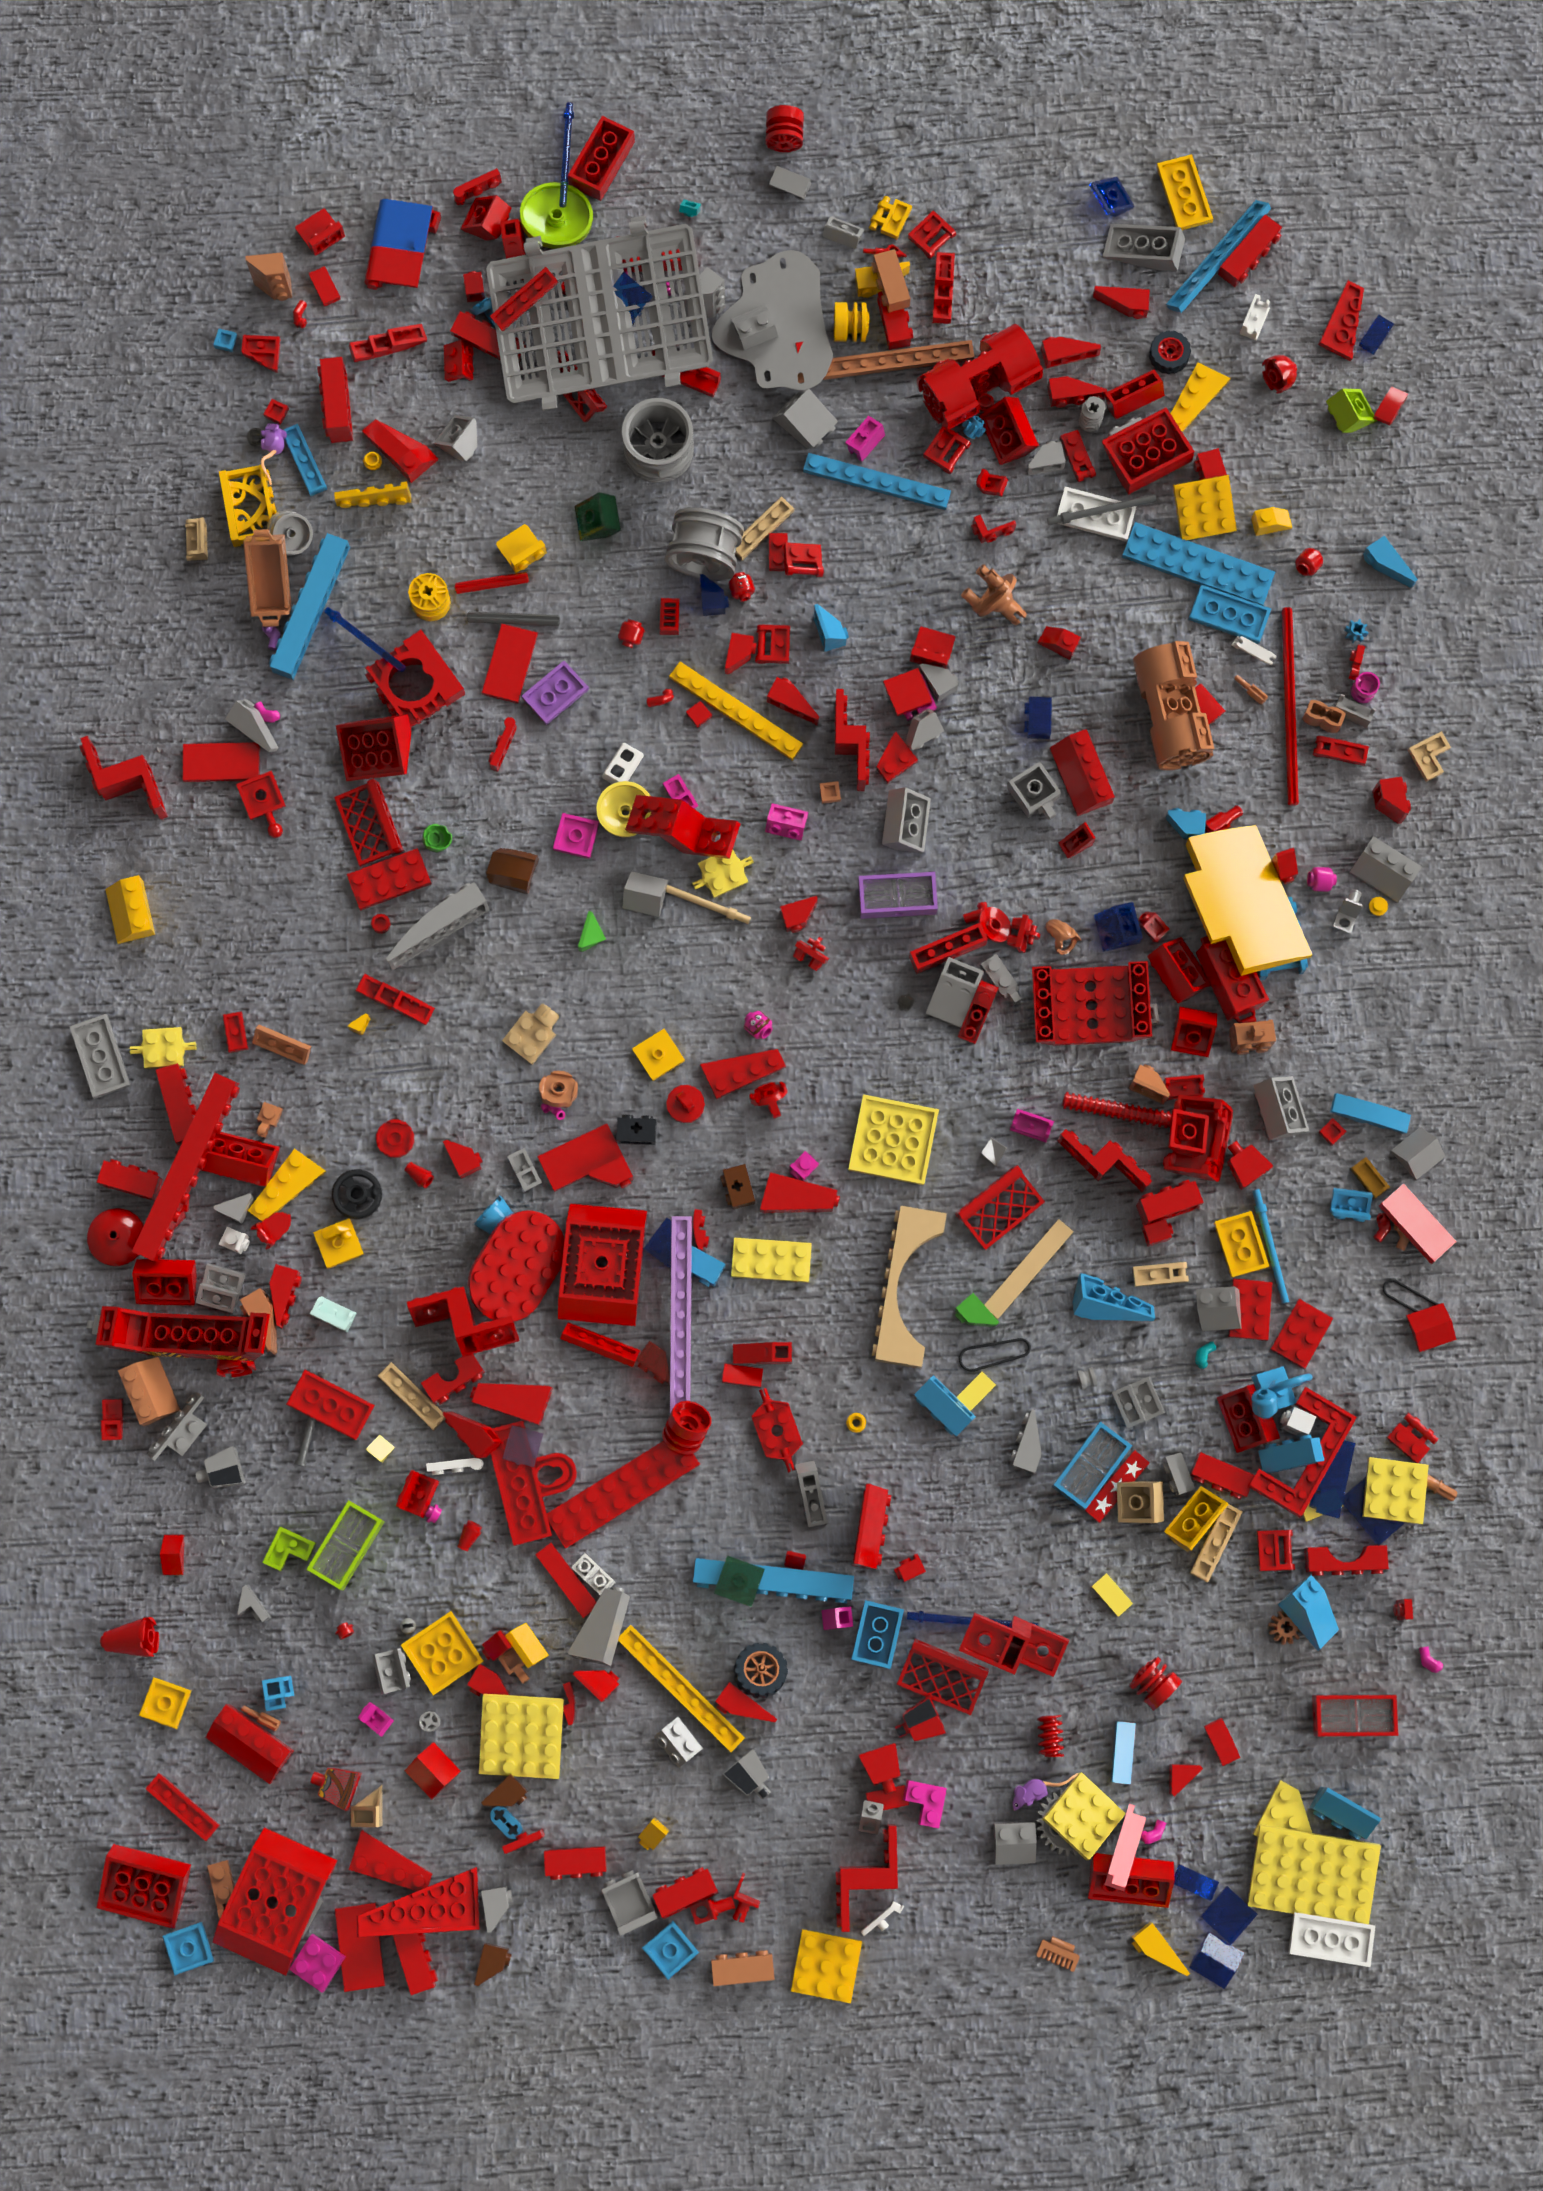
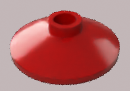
M987 907L981 911L979 923H981L987 938L997 943L1006 941L1012 931L1011 923L1006 914L995 907Z

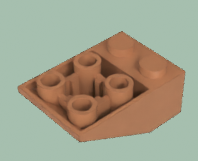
M259 1288L240 1299L242 1303L240 1309L245 1317L250 1316V1313L270 1314L264 1350L275 1355L277 1354V1329L274 1307L267 1293Z

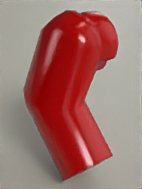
M300 300L293 310L294 325L297 328H305L307 320L302 318V314L307 307V303L303 300Z
M665 689L662 692L663 695L647 698L648 707L660 706L671 702L674 698L673 691Z
M978 903V910L963 914L965 922L969 923L979 920V915L982 910L987 908V903Z
M1379 1213L1376 1218L1379 1230L1373 1238L1379 1243L1383 1241L1391 1230L1390 1219L1385 1213Z

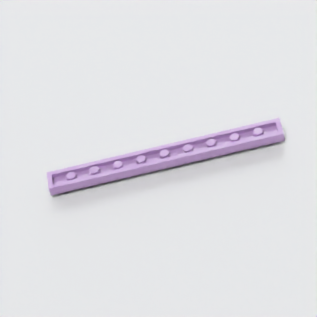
M672 1216L670 1413L677 1403L690 1401L692 1216Z

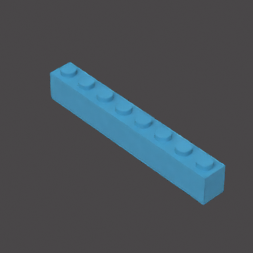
M328 533L325 539L322 538L320 542V551L313 558L311 572L308 571L306 574L305 586L298 593L299 600L291 609L292 616L290 621L285 623L284 635L282 638H279L276 645L277 651L275 655L271 656L269 661L273 673L291 680L295 678L350 549L348 540Z
M696 1558L693 1583H697V1587L709 1588V1585H717L718 1590L727 1591L729 1587H735L737 1592L748 1593V1589L756 1590V1594L768 1595V1591L776 1592V1596L788 1597V1593L796 1594V1598L808 1599V1596H816L815 1600L826 1602L828 1598H834L836 1603L847 1604V1600H852L854 1576Z

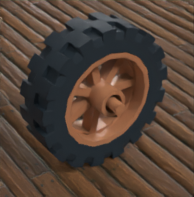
M754 1643L751 1646L745 1647L738 1655L733 1668L735 1682L737 1681L739 1689H742L748 1696L749 1694L752 1695L753 1698H768V1696L776 1694L782 1688L788 1674L786 1659L784 1660L783 1653L777 1651L775 1646H769L768 1643ZM755 1657H762L760 1664L754 1659ZM765 1659L770 1660L772 1664L766 1666L764 1664ZM751 1660L756 1668L746 1667L747 1663ZM774 1667L775 1675L770 1674L766 1670ZM746 1672H754L755 1675L750 1679ZM764 1675L772 1679L767 1684H765ZM758 1677L761 1680V1684L753 1681Z

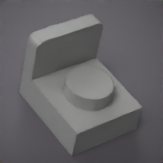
M864 1801L858 1831L878 1835L882 1820L883 1804Z

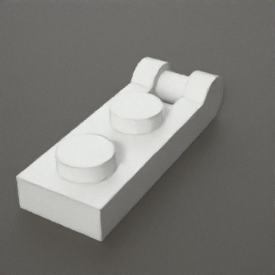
M480 1458L427 1463L426 1468L427 1472H432V1475L444 1474V1470L452 1469V1473L464 1472L463 1468L466 1467L480 1470L484 1463Z

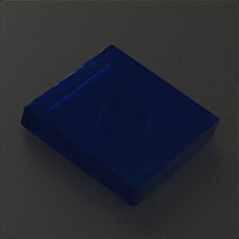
M1226 1886L1200 1917L1232 1945L1258 1914Z

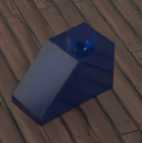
M700 574L703 616L725 614V608H729L728 596H724V590L704 574Z

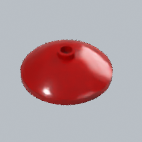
M121 1208L106 1210L100 1213L90 1224L87 1233L89 1250L98 1261L105 1265L123 1266L129 1264L139 1256V1254L132 1252L144 1225L140 1218L129 1210ZM116 1232V1238L112 1239L111 1234Z

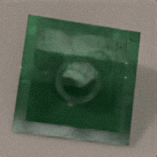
M598 492L574 506L580 541L608 538L621 531L616 497L614 495Z

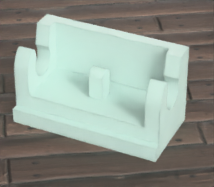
M322 1296L317 1299L310 1312V1315L345 1332H348L357 1314Z

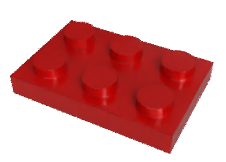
M1232 1279V1287L1238 1288L1240 1293L1242 1329L1229 1330L1228 1337L1268 1341L1273 1282Z
M1298 1299L1270 1350L1302 1369H1306L1333 1318L1303 1300Z

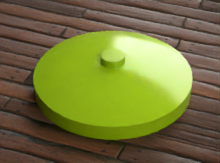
M545 183L530 190L522 200L520 222L529 238L541 236L543 247L558 249L577 245L587 237L592 227L593 210L587 197L577 188L564 183Z

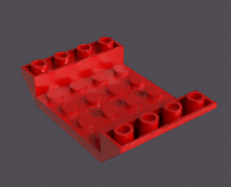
M1148 961L1128 962V966L1051 969V966L1032 967L1036 1043L1053 1046L1121 1043L1152 1037ZM1089 982L1094 983L1096 989L1092 992L1085 989V985ZM1094 1001L1097 1007L1095 1010H1088L1086 1003ZM1095 1020L1098 1026L1095 1029H1090L1087 1026V1022Z
M264 1827L251 1849L222 1913L212 1943L287 1976L295 1958L296 1949L325 1884L330 1879L338 1860ZM252 1888H256L259 1891L260 1895L256 1900H252L249 1897V1891ZM274 1896L277 1898L278 1905L276 1908H270L267 1905L269 1897ZM288 1905L296 1907L295 1916L290 1917L286 1914V1907Z

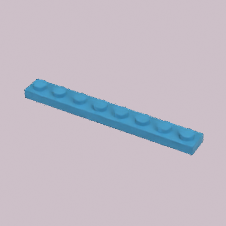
M1258 200L1253 202L1166 303L1169 310L1182 313L1220 269L1225 260L1261 218L1270 211L1269 203Z
M808 453L803 469L804 473L946 510L951 490Z

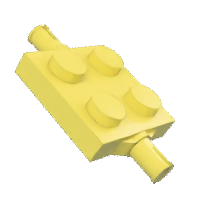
M732 850L730 859L717 857L705 859L698 863L702 879L692 882L695 890L706 885L713 898H716L748 883L744 867L753 864V859L749 856L740 861L734 850Z
M181 1027L142 1030L143 1041L141 1046H130V1054L142 1053L145 1069L163 1068L177 1063L180 1066H184L183 1056L185 1050H196L197 1045L196 1042H184Z

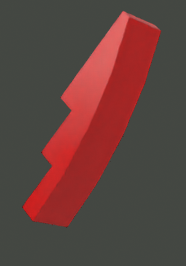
M936 253L932 323L951 324L955 253Z
M417 324L387 329L386 333L368 336L367 340L350 342L349 349L353 361L359 362L412 348L427 342V337L423 325Z
M365 973L355 990L367 998L424 1025H427L435 1009L402 990L399 991Z

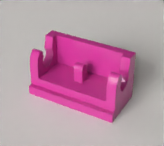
M868 415L845 442L851 454L855 452L858 460L863 462L885 436L883 424Z
M1017 1109L1010 1131L1046 1143L1054 1121Z

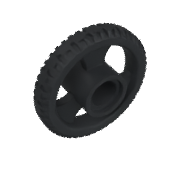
M361 1169L349 1170L340 1175L334 1183L331 1194L332 1202L336 1210L343 1216L350 1219H364L372 1215L380 1206L382 1188L377 1178L370 1172ZM353 1177H364L373 1185L365 1189L361 1184L354 1183ZM341 1186L347 1187L346 1196L349 1202L345 1206H342L339 1201V1189ZM355 1190L362 1191V1195L358 1199L352 1198ZM368 1197L374 1199L368 1209L356 1212V1206L364 1204Z

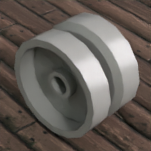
M283 510L277 512L267 523V529H269L271 535H285L286 554L295 555L302 553L312 542L313 530L311 524L305 517L294 511Z

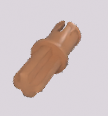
M1428 1475L1427 1488L1432 1490L1433 1494L1437 1493L1449 1501L1455 1500L1458 1493L1456 1490L1442 1483V1480L1438 1481Z

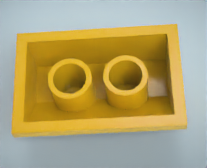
M139 875L121 879L105 889L118 944L155 935L144 882Z
M1200 1486L1164 1532L1176 1545L1187 1552L1191 1551L1228 1506V1503Z

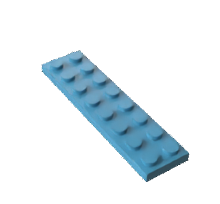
M1137 522L1134 523L1122 558L1260 605H1264L1275 572L1185 539L1182 540V538Z

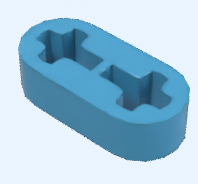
M496 1806L491 1810L490 1819L506 1837L516 1839L515 1836L522 1833L521 1823L507 1808ZM496 1810L504 1811L503 1817L507 1820L505 1823L501 1819L496 1820L494 1818ZM508 1822L512 1826H518L517 1835L514 1833L510 1835L508 1833L510 1831V1828L506 1825Z

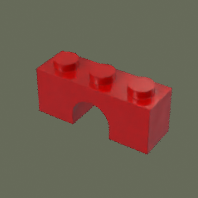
M474 1354L460 1357L454 1361L459 1369V1374L455 1380L444 1381L437 1372L421 1382L434 1404L439 1403L441 1405L450 1399L449 1395L452 1393L458 1394L466 1389L465 1385L469 1382L475 1383L483 1378L482 1374L485 1371Z

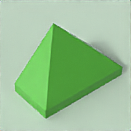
M588 911L579 941L578 949L580 952H584L606 940L591 911Z

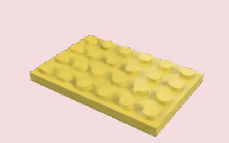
M1259 1824L1247 1906L1369 1924L1381 1845Z

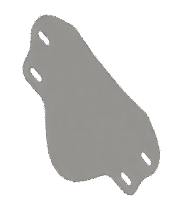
M788 250L779 252L764 263L748 267L743 271L741 276L743 295L717 320L712 329V339L714 344L722 351L751 362L755 367L756 379L760 387H786L794 390L810 389L823 380L833 359V353L825 331L821 306L820 271L808 256L799 251ZM781 258H785V260H786V268H785V269H782V268H781V265H780V259H781ZM751 273H754L756 277V283L754 284L750 282ZM766 305L775 324L778 337L744 350L731 319ZM796 342H803L797 354ZM767 370L770 371L771 376L769 382L765 380L764 372ZM798 373H803L804 383L802 384L798 382Z

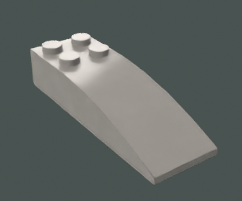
M475 882L463 885L456 894L451 893L447 895L443 902L424 915L403 936L386 958L392 971L490 911L486 899Z

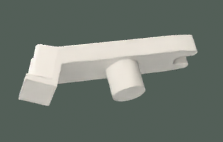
M1237 636L1232 643V646L1236 649H1241L1266 664L1272 665L1273 662L1270 658L1276 659L1275 654L1242 636Z
M893 1901L890 1907L861 1931L863 1936L876 1926L881 1931L885 1930L889 1925L884 1919L893 1911L901 1913L904 1905L901 1906Z

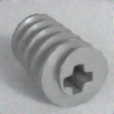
M1093 396L1083 403L1078 421L1082 430L1094 432L1101 426L1105 412V403L1102 399Z

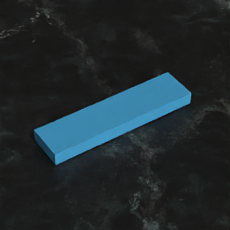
M295 424L283 429L287 433L285 438L286 444L310 497L327 490V486L299 425Z

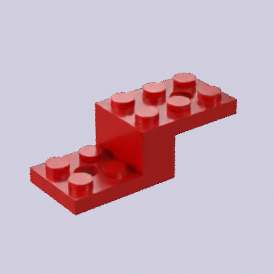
M836 689L835 755H857V791H865V785H869L870 770L866 767H869L870 750L866 749H869L870 732H866V725H847V695H844V689Z
M1065 1129L1057 1140L1097 1181L1115 1166L1141 1192L1152 1182L1150 1174L1144 1169L1140 1170L1136 1166L1137 1162L1130 1155L1126 1156L1122 1152L1123 1148L1117 1142L1113 1143L1110 1140L1093 1156V1151L1086 1144L1082 1145L1078 1141V1136L1073 1131L1069 1132Z

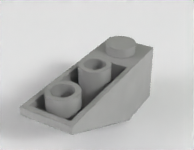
M1032 1409L1030 1413L1026 1412L1022 1424H1025L1023 1432L1019 1431L1016 1439L1019 1445L1017 1451H1012L1009 1461H1012L1011 1467L1035 1474L1042 1454L1035 1410Z

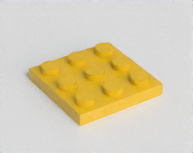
M1229 475L1173 485L1180 538L1182 540L1237 531Z
M452 1611L401 1644L433 1696L484 1662Z
M802 1929L791 1992L851 2003L862 1941Z

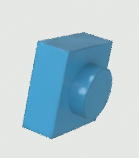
M219 328L213 344L214 348L232 352L237 339V333Z

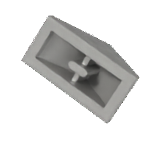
M249 1193L213 1207L217 1213L243 1224L248 1214V1209L255 1199Z

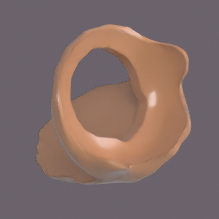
M1052 919L1046 923V930L1055 938L1056 951L1061 955L1069 953L1075 947L1077 941L1082 940L1076 931L1065 922ZM1071 938L1070 945L1066 949L1061 950L1063 941Z

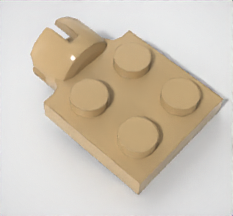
M541 1004L532 1014L525 1011L502 1041L533 1065L557 1035L553 1032L552 1027L559 1019V1015L545 1004Z

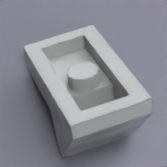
M243 1586L237 1615L241 1616L253 1608L251 1613L257 1621L267 1622L271 1619V1616L250 1586Z

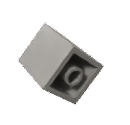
M809 388L797 392L772 417L775 422L807 449L817 448L823 442L822 438L835 430L834 425L838 422Z

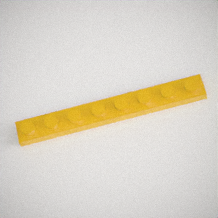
M681 661L669 675L671 680L792 761L803 747L802 742Z
M632 1625L619 1636L618 1641L730 1752L745 1739Z

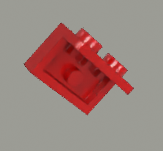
M463 340L444 345L445 380L448 382L461 378H466L469 381L473 380L472 346Z
M411 1470L405 1480L403 1490L398 1496L396 1507L424 1518L439 1481Z

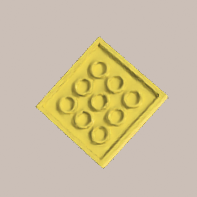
M863 1094L848 1170L924 1185L939 1109Z
M483 1694L479 1774L501 1776L512 1774L517 1777L559 1779L564 1699Z

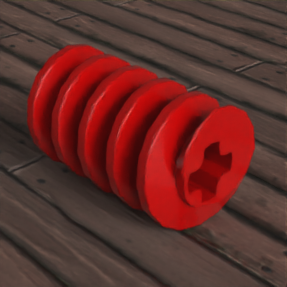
M1062 1715L1037 1718V1721L1043 1723L1037 1727V1729L1043 1731L1038 1737L1044 1739V1741L1038 1743L1039 1746L1044 1747L1043 1750L1039 1751V1754L1045 1757L1064 1756V1754L1058 1752L1064 1749V1746L1058 1744L1063 1741V1738L1058 1736L1063 1730L1057 1728V1726L1063 1724L1062 1721L1057 1720Z

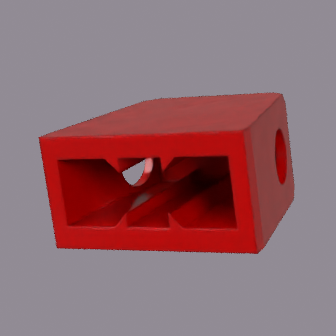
M1235 1141L1227 1147L1234 1156L1227 1164L1241 1190L1274 1167L1253 1145L1243 1149Z
M895 1743L859 1755V1759L873 1786L882 1784L885 1795L897 1791L893 1780L900 1777V1769Z

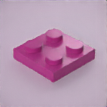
M562 813L553 850L590 859L599 821Z
M311 1934L289 1970L322 1993L328 1987L346 1956L316 1935Z

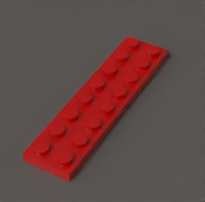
M662 1441L548 1512V1521L564 1548L567 1549L695 1469L700 1463L694 1453H677Z

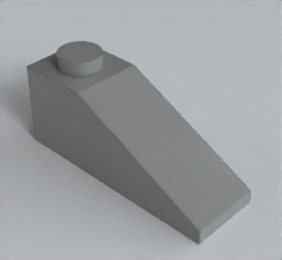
M246 699L236 701L225 720L268 752L277 751L278 746L260 712L254 708V704Z
M815 1461L796 1464L795 1467L808 1527L827 1524Z

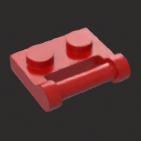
M933 210L908 234V238L924 252L927 258L931 259L945 242L956 236V231ZM943 229L945 233L929 247L927 243Z
M942 426L923 454V457L942 468L944 472L951 474L954 470V465L965 449L970 447L971 443L951 429L947 431ZM957 442L959 446L947 463L943 459L954 443Z
M788 542L783 545L785 575L804 574L823 577L824 568L822 566L821 545ZM792 563L813 564L815 568L793 566Z
M757 625L758 652L757 656H755V662L758 664H789L790 625ZM766 633H771L770 655H765Z
M1292 1530L1257 1531L1259 1571L1295 1570V1564L1292 1561ZM1278 1537H1283L1285 1564H1280Z

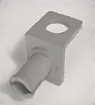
M1350 890L1348 899H1344L1338 910L1333 925L1334 929L1351 934L1355 920L1363 907L1359 903L1362 895L1360 891ZM1339 920H1347L1349 927H1342L1339 924Z

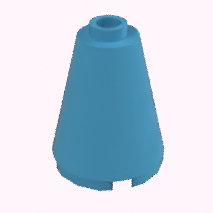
M499 1195L495 1202L490 1204L478 1217L474 1225L491 1235L497 1224L513 1212Z

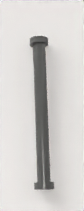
M318 1372L317 1376L326 1380L330 1374ZM308 1417L299 1456L294 1463L304 1467L307 1464L305 1460L316 1422L311 1417Z

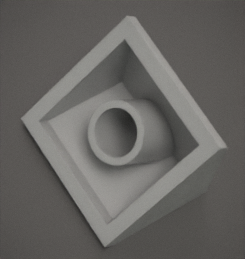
M631 871L624 887L622 908L660 917L668 880Z
M1421 1127L1391 1150L1392 1154L1415 1181L1445 1157L1438 1139Z

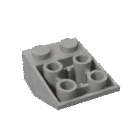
M948 957L926 1014L961 1028L984 971Z

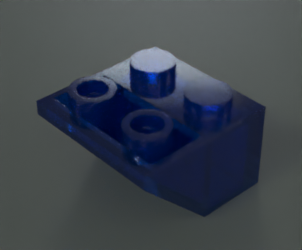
M1133 902L1116 905L1094 915L1103 952L1140 944L1143 937Z

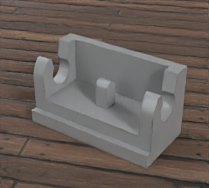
M776 166L769 186L804 200L811 187V180Z
M1344 694L1340 695L1335 706L1346 713L1345 719L1365 728L1370 724L1372 716L1376 711L1375 708L1370 709L1345 698Z

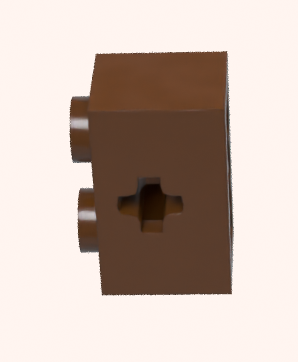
M743 1164L724 1169L723 1175L720 1178L722 1186L727 1187L728 1194H725L727 1205H732L733 1210L754 1205L755 1198L746 1165ZM736 1183H738V1186H742L738 1192L736 1189H732Z

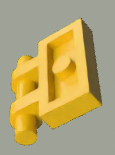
M884 196L877 205L878 210L872 216L869 228L875 231L877 226L880 225L882 226V234L897 240L912 210V205L895 199L892 205L889 204L890 198ZM887 211V212H889V214H888L887 218L885 219V218H883L882 216H883L884 212Z

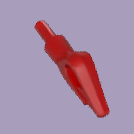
M893 244L889 245L886 249L876 247L875 249L863 248V253L878 254L895 249L897 257H907L906 254Z

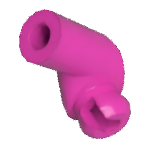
M262 702L254 704V708L260 712L264 722L273 723L280 719L278 711L266 710Z
M544 1103L541 1105V1109L545 1114L551 1111L558 1120L565 1118V1112L560 1107H552Z
M1429 1646L1419 1647L1422 1666L1433 1673L1441 1671L1443 1664L1441 1661L1430 1657Z

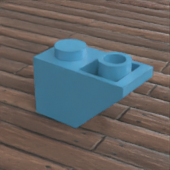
M1179 808L1168 810L1166 820L1183 839L1205 834L1206 813H1201L1199 810L1185 812Z

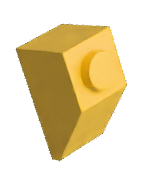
M1270 507L1255 510L1251 518L1256 536L1292 529L1288 510Z
M654 1817L638 1836L641 1839L639 1843L646 1850H649V1848L654 1850L670 1830Z

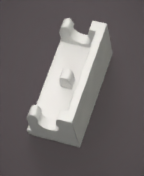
M1257 294L1254 296L1240 331V335L1256 341L1270 309V301L1267 299L1266 302H1261V297Z

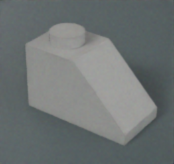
M1050 441L1042 445L1028 465L1027 475L1064 470L1066 462L1061 442Z
M922 663L919 665L920 673L923 674L929 689L938 702L957 691L959 681L954 673L951 674L948 669Z
M507 1886L481 1891L487 1933L494 1930L509 1909L510 1903L513 1902L512 1892L507 1889Z

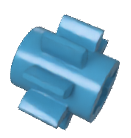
M978 416L969 418L962 424L965 427L963 430L964 434L972 439H975L976 436L979 438L986 430L983 427L985 422Z
M1360 619L1358 622L1351 620L1349 626H1346L1344 629L1345 632H1348L1345 638L1352 640V644L1358 640L1362 643L1364 640L1363 636L1367 637L1369 633L1365 631L1367 624L1361 623Z

